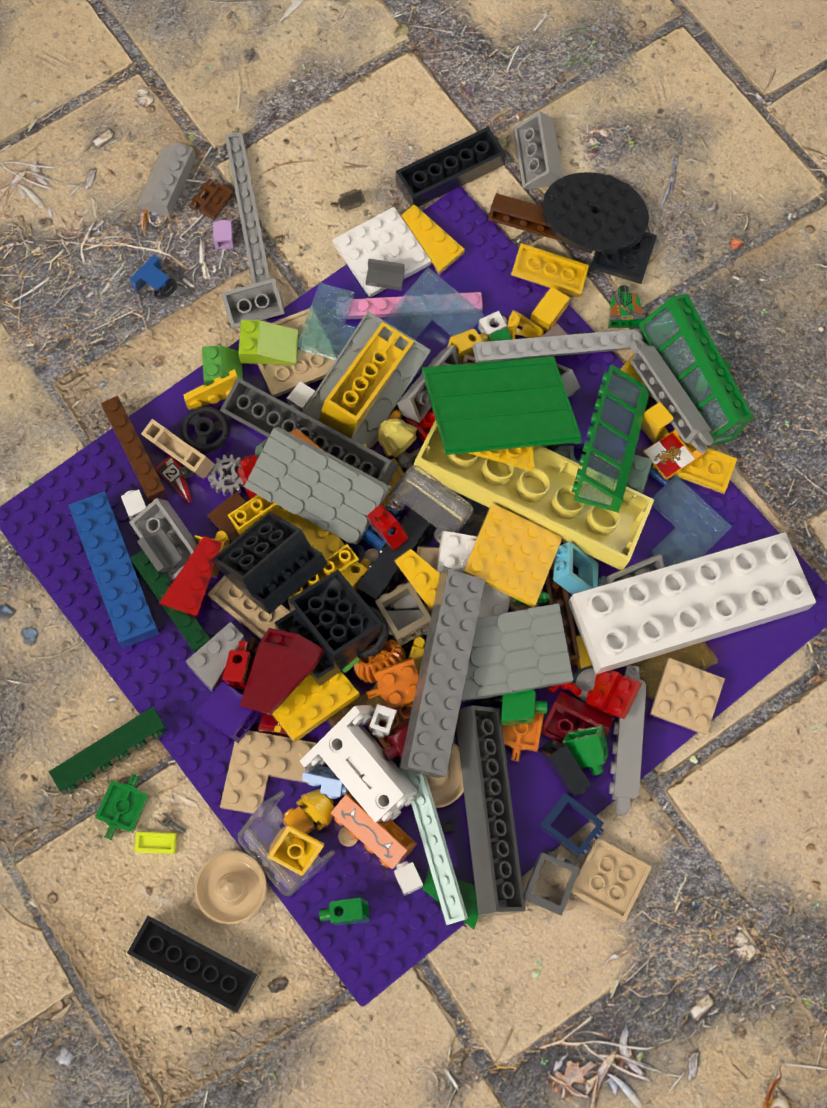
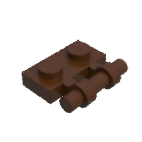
M208 179L206 183L201 185L199 193L193 196L189 207L195 210L197 206H201L199 212L215 221L234 193L232 189L220 183L212 187L214 181ZM206 194H209L206 200L203 199Z

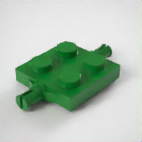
M132 773L128 784H120L111 780L95 816L96 819L105 822L109 826L104 838L112 840L116 829L134 833L149 798L148 794L139 791L135 787L140 777L139 775Z

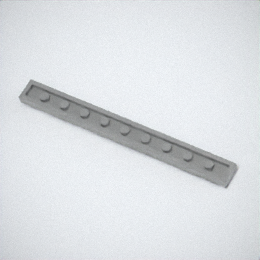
M242 132L226 134L225 139L252 283L255 284L269 280L270 275Z
M641 329L477 342L473 344L476 363L629 350L633 340H642L644 343L645 340Z

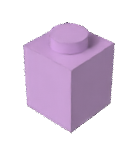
M219 220L213 222V238L216 250L233 249L231 221Z

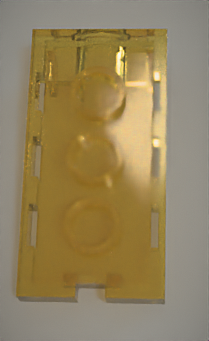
M701 642L652 657L647 661L636 662L631 666L639 667L640 679L646 683V695L651 701L655 698L668 658L695 668L703 666L700 669L703 671L716 664L718 660L706 643Z

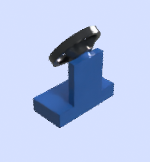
M155 255L129 279L132 288L137 292L146 283L155 289L154 295L158 299L169 297L177 289L178 284L175 279H170L159 270L161 263Z

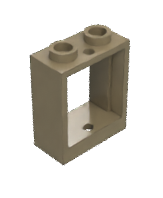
M410 582L399 585L393 592L385 593L375 601L400 646L428 631L431 616ZM410 594L423 617L398 631L385 607Z

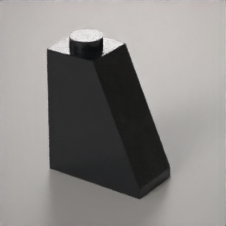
M552 739L537 750L569 794L579 796L591 785L565 744Z

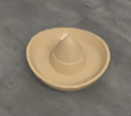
M454 743L452 744L446 777L435 778L426 775L436 808L450 805L464 792L459 747Z
M238 851L219 853L210 858L197 874L194 886L196 902L202 912L216 922L222 924L244 922L259 910L266 894L264 872L258 862L246 853Z

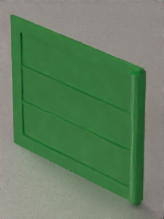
M553 356L422 367L445 455L565 443L580 444L582 441Z

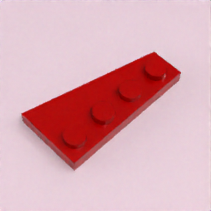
M203 536L159 602V605L197 617L215 566L211 559L220 552L222 542Z

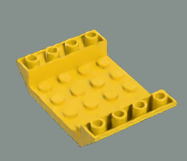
M259 495L228 514L229 519L239 535H241L268 511H271L302 529L311 547L322 552L328 565L288 599L337 569L342 572L359 560L349 545H344L335 534L321 529L298 514H293Z

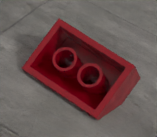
M560 691L541 733L563 743L567 732L603 725L606 737L614 717Z

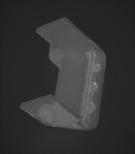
M412 465L405 472L383 503L385 508L390 506L395 510H402L405 505L410 507L437 527L434 536L439 543L441 542L442 531L460 533L473 514V507L469 502L417 465Z
M283 791L260 804L239 831L238 841L246 852L258 862L263 872L283 895L290 896L316 875L335 852L332 850L322 858L317 855L311 866L302 876L267 858L270 845L281 830L279 826L283 822V814L276 806L284 795Z

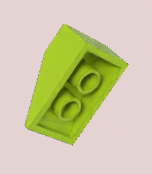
M241 320L239 358L241 363L296 365L297 329L260 320Z

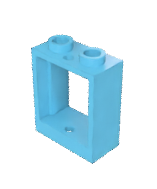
M570 541L558 547L554 558L553 580L572 595L598 587V563ZM573 565L578 568V576L572 572Z

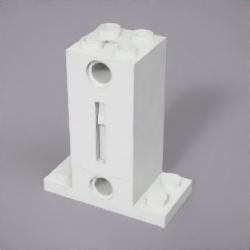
M371 705L354 706L300 762L304 767H316L317 765L323 766L327 764L375 823L380 821L386 822L389 819L394 820L401 814L400 809L404 805L407 807L415 800L414 796L418 791L392 760L387 761L382 753L383 749L364 728L363 725L372 719L371 715L375 712V709Z

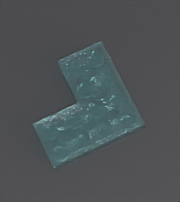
M427 268L385 317L384 321L416 340L432 320L452 337L473 329L484 314L430 268Z
M319 283L297 344L298 350L334 360L338 358L357 328L345 324L355 296L354 292Z
M677 475L652 498L654 499L652 505L676 527L651 551L653 556L662 555L665 567L702 557L732 528L726 520Z

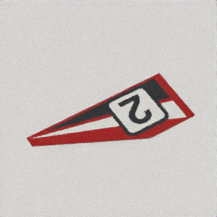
M169 456L155 469L190 503L192 500L183 468L172 456Z

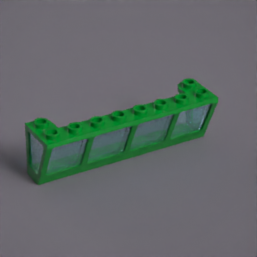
M689 295L672 296L640 322L639 327L649 346L656 348L711 428L709 433L714 442L710 446L731 442L749 424L754 416Z
M610 365L609 372H604L602 383H605V385L601 384L598 396H601V399L597 398L594 408L598 412H593L591 423L594 424V427H589L587 437L590 438V441H585L583 451L586 452V455L582 454L579 463L583 467L577 470L575 478L577 481H574L572 492L575 493L573 501L619 513L650 391L639 381L617 367Z

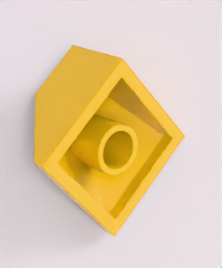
M288 824L278 832L271 843L267 858L303 877L324 844Z

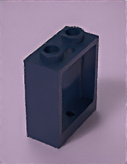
M564 793L539 828L578 858L581 854L585 856L592 847L589 844L593 838L597 840L604 830L601 827L604 822L568 794ZM567 804L596 825L579 848L551 826Z

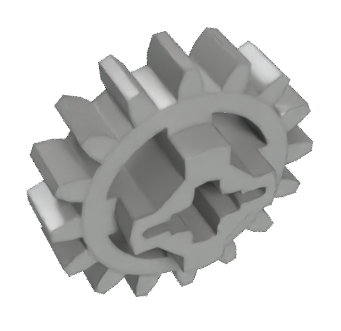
M223 455V460L216 458L217 463L208 473L210 475L208 476V481L211 482V488H216L217 493H220L222 490L224 496L227 495V492L234 495L235 490L240 493V487H244L241 478L237 474V469L241 466L239 464L241 461L240 457L236 458V460H234L233 455L229 459L225 455ZM216 474H218V475L220 476V477L218 478L219 481L216 480Z

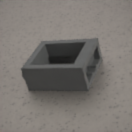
M546 850L545 854L540 852L523 893L524 900L562 915L580 868L575 867L576 863L566 858L564 862L556 859L557 854ZM544 860L572 871L559 905L532 894Z

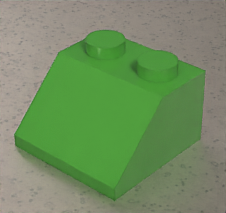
M221 345L202 347L203 376L206 386L213 384L214 379L218 377L223 379L229 376V372L234 369L237 377L243 380L239 351Z

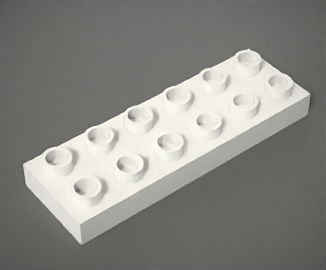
M786 532L573 594L568 601L595 674L810 609L816 603Z

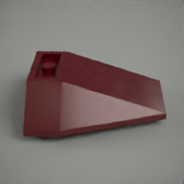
M268 628L255 651L240 706L272 715L315 669L325 650L299 634Z

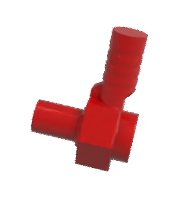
M573 682L547 688L551 694H554L559 688L563 690L569 689L576 696L582 693V689Z

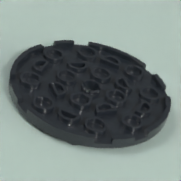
M581 172L558 179L547 189L542 203L544 222L553 230V235L568 246L587 253L597 251L603 252V254L618 253V250L625 248L628 250L643 238L649 222L647 206L637 191L629 184L611 175Z

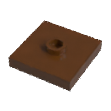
M237 492L228 497L207 515L209 520L220 531H224L227 534L230 542L240 535L229 519L228 514L246 503Z

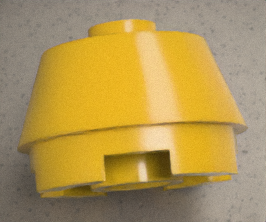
M319 789L301 795L302 798L296 804L298 806L302 805V810L312 822L317 824L315 828L320 831L323 827H327L334 817L331 814L334 809L333 800L326 797V794L320 793Z

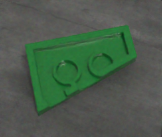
M429 869L422 890L440 903L431 869ZM457 879L468 919L462 921L474 930L479 917L475 885Z

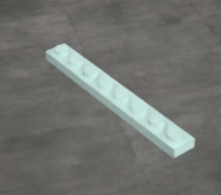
M401 769L402 773L418 791L414 796L415 800L411 804L446 924L449 925L468 919L427 777L423 774Z

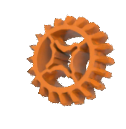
M387 640L383 649L376 653V655L367 658L358 657L360 660L354 665V671L360 680L374 683L377 681L374 672L406 660L405 651L398 642ZM373 642L371 645H368L365 650L372 648L376 643Z

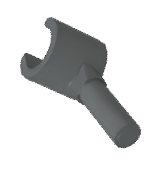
M162 813L167 817L166 822L158 820L162 826H170L182 834L185 833L186 829L172 821V818L167 813Z

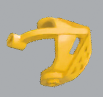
M512 310L507 325L512 339H515V335L527 338L543 336L544 331L540 326Z

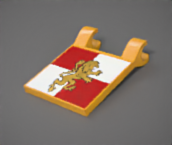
M676 430L643 451L647 458L652 459V464L665 480H668L696 460L706 456V452L699 453L697 450L692 453L679 438L680 435Z

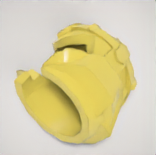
M400 419L383 421L378 431V441L383 447L386 456L396 458L403 453L417 438V428L406 424Z

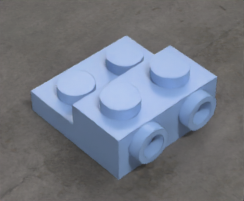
M321 765L311 766L303 772L302 781L308 782V785L311 786L321 785L320 793L326 794L328 798L336 799L348 794L349 790L330 767Z

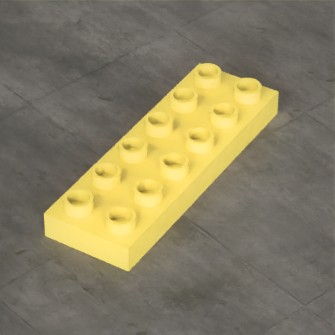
M435 420L411 471L489 508L492 503L561 536V542L568 543L571 541L586 554L619 570H623L631 559L654 499L626 486L619 513L573 501L575 493L572 492L574 481H577L575 480L578 468L582 469L583 466L542 446L533 447V471L469 453L445 455ZM586 468V475L615 491L616 481ZM586 482L582 483L579 493L580 498L611 505L613 500L611 497Z

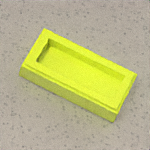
M136 832L134 852L176 855L177 833Z

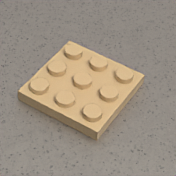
M668 658L650 715L707 735L725 679Z
M598 838L595 840L570 894L625 922L652 866Z

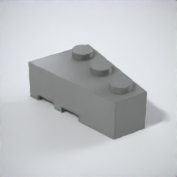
M231 622L186 660L188 667L211 692L223 680L229 651L237 650L238 642L245 641L242 633Z

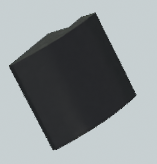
M268 511L211 559L219 570L244 595L269 615L328 565L322 552L311 547L302 529L271 511Z
M338 569L290 598L288 601L291 612L274 622L276 629L299 634L325 650L317 666L310 673L319 686L350 664L383 628V623Z

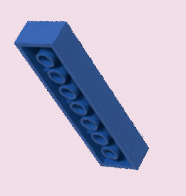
M105 491L69 504V509L121 647L124 649L160 635Z

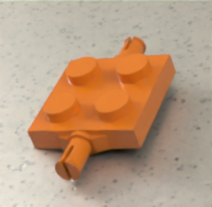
M413 658L374 672L377 679V688L366 692L369 700L381 696L385 701L386 707L391 709L414 701L419 671L416 669Z
M535 713L534 723L502 726L504 746L513 749L511 761H515V755L517 754L516 762H519L520 754L523 750L537 752L544 713Z

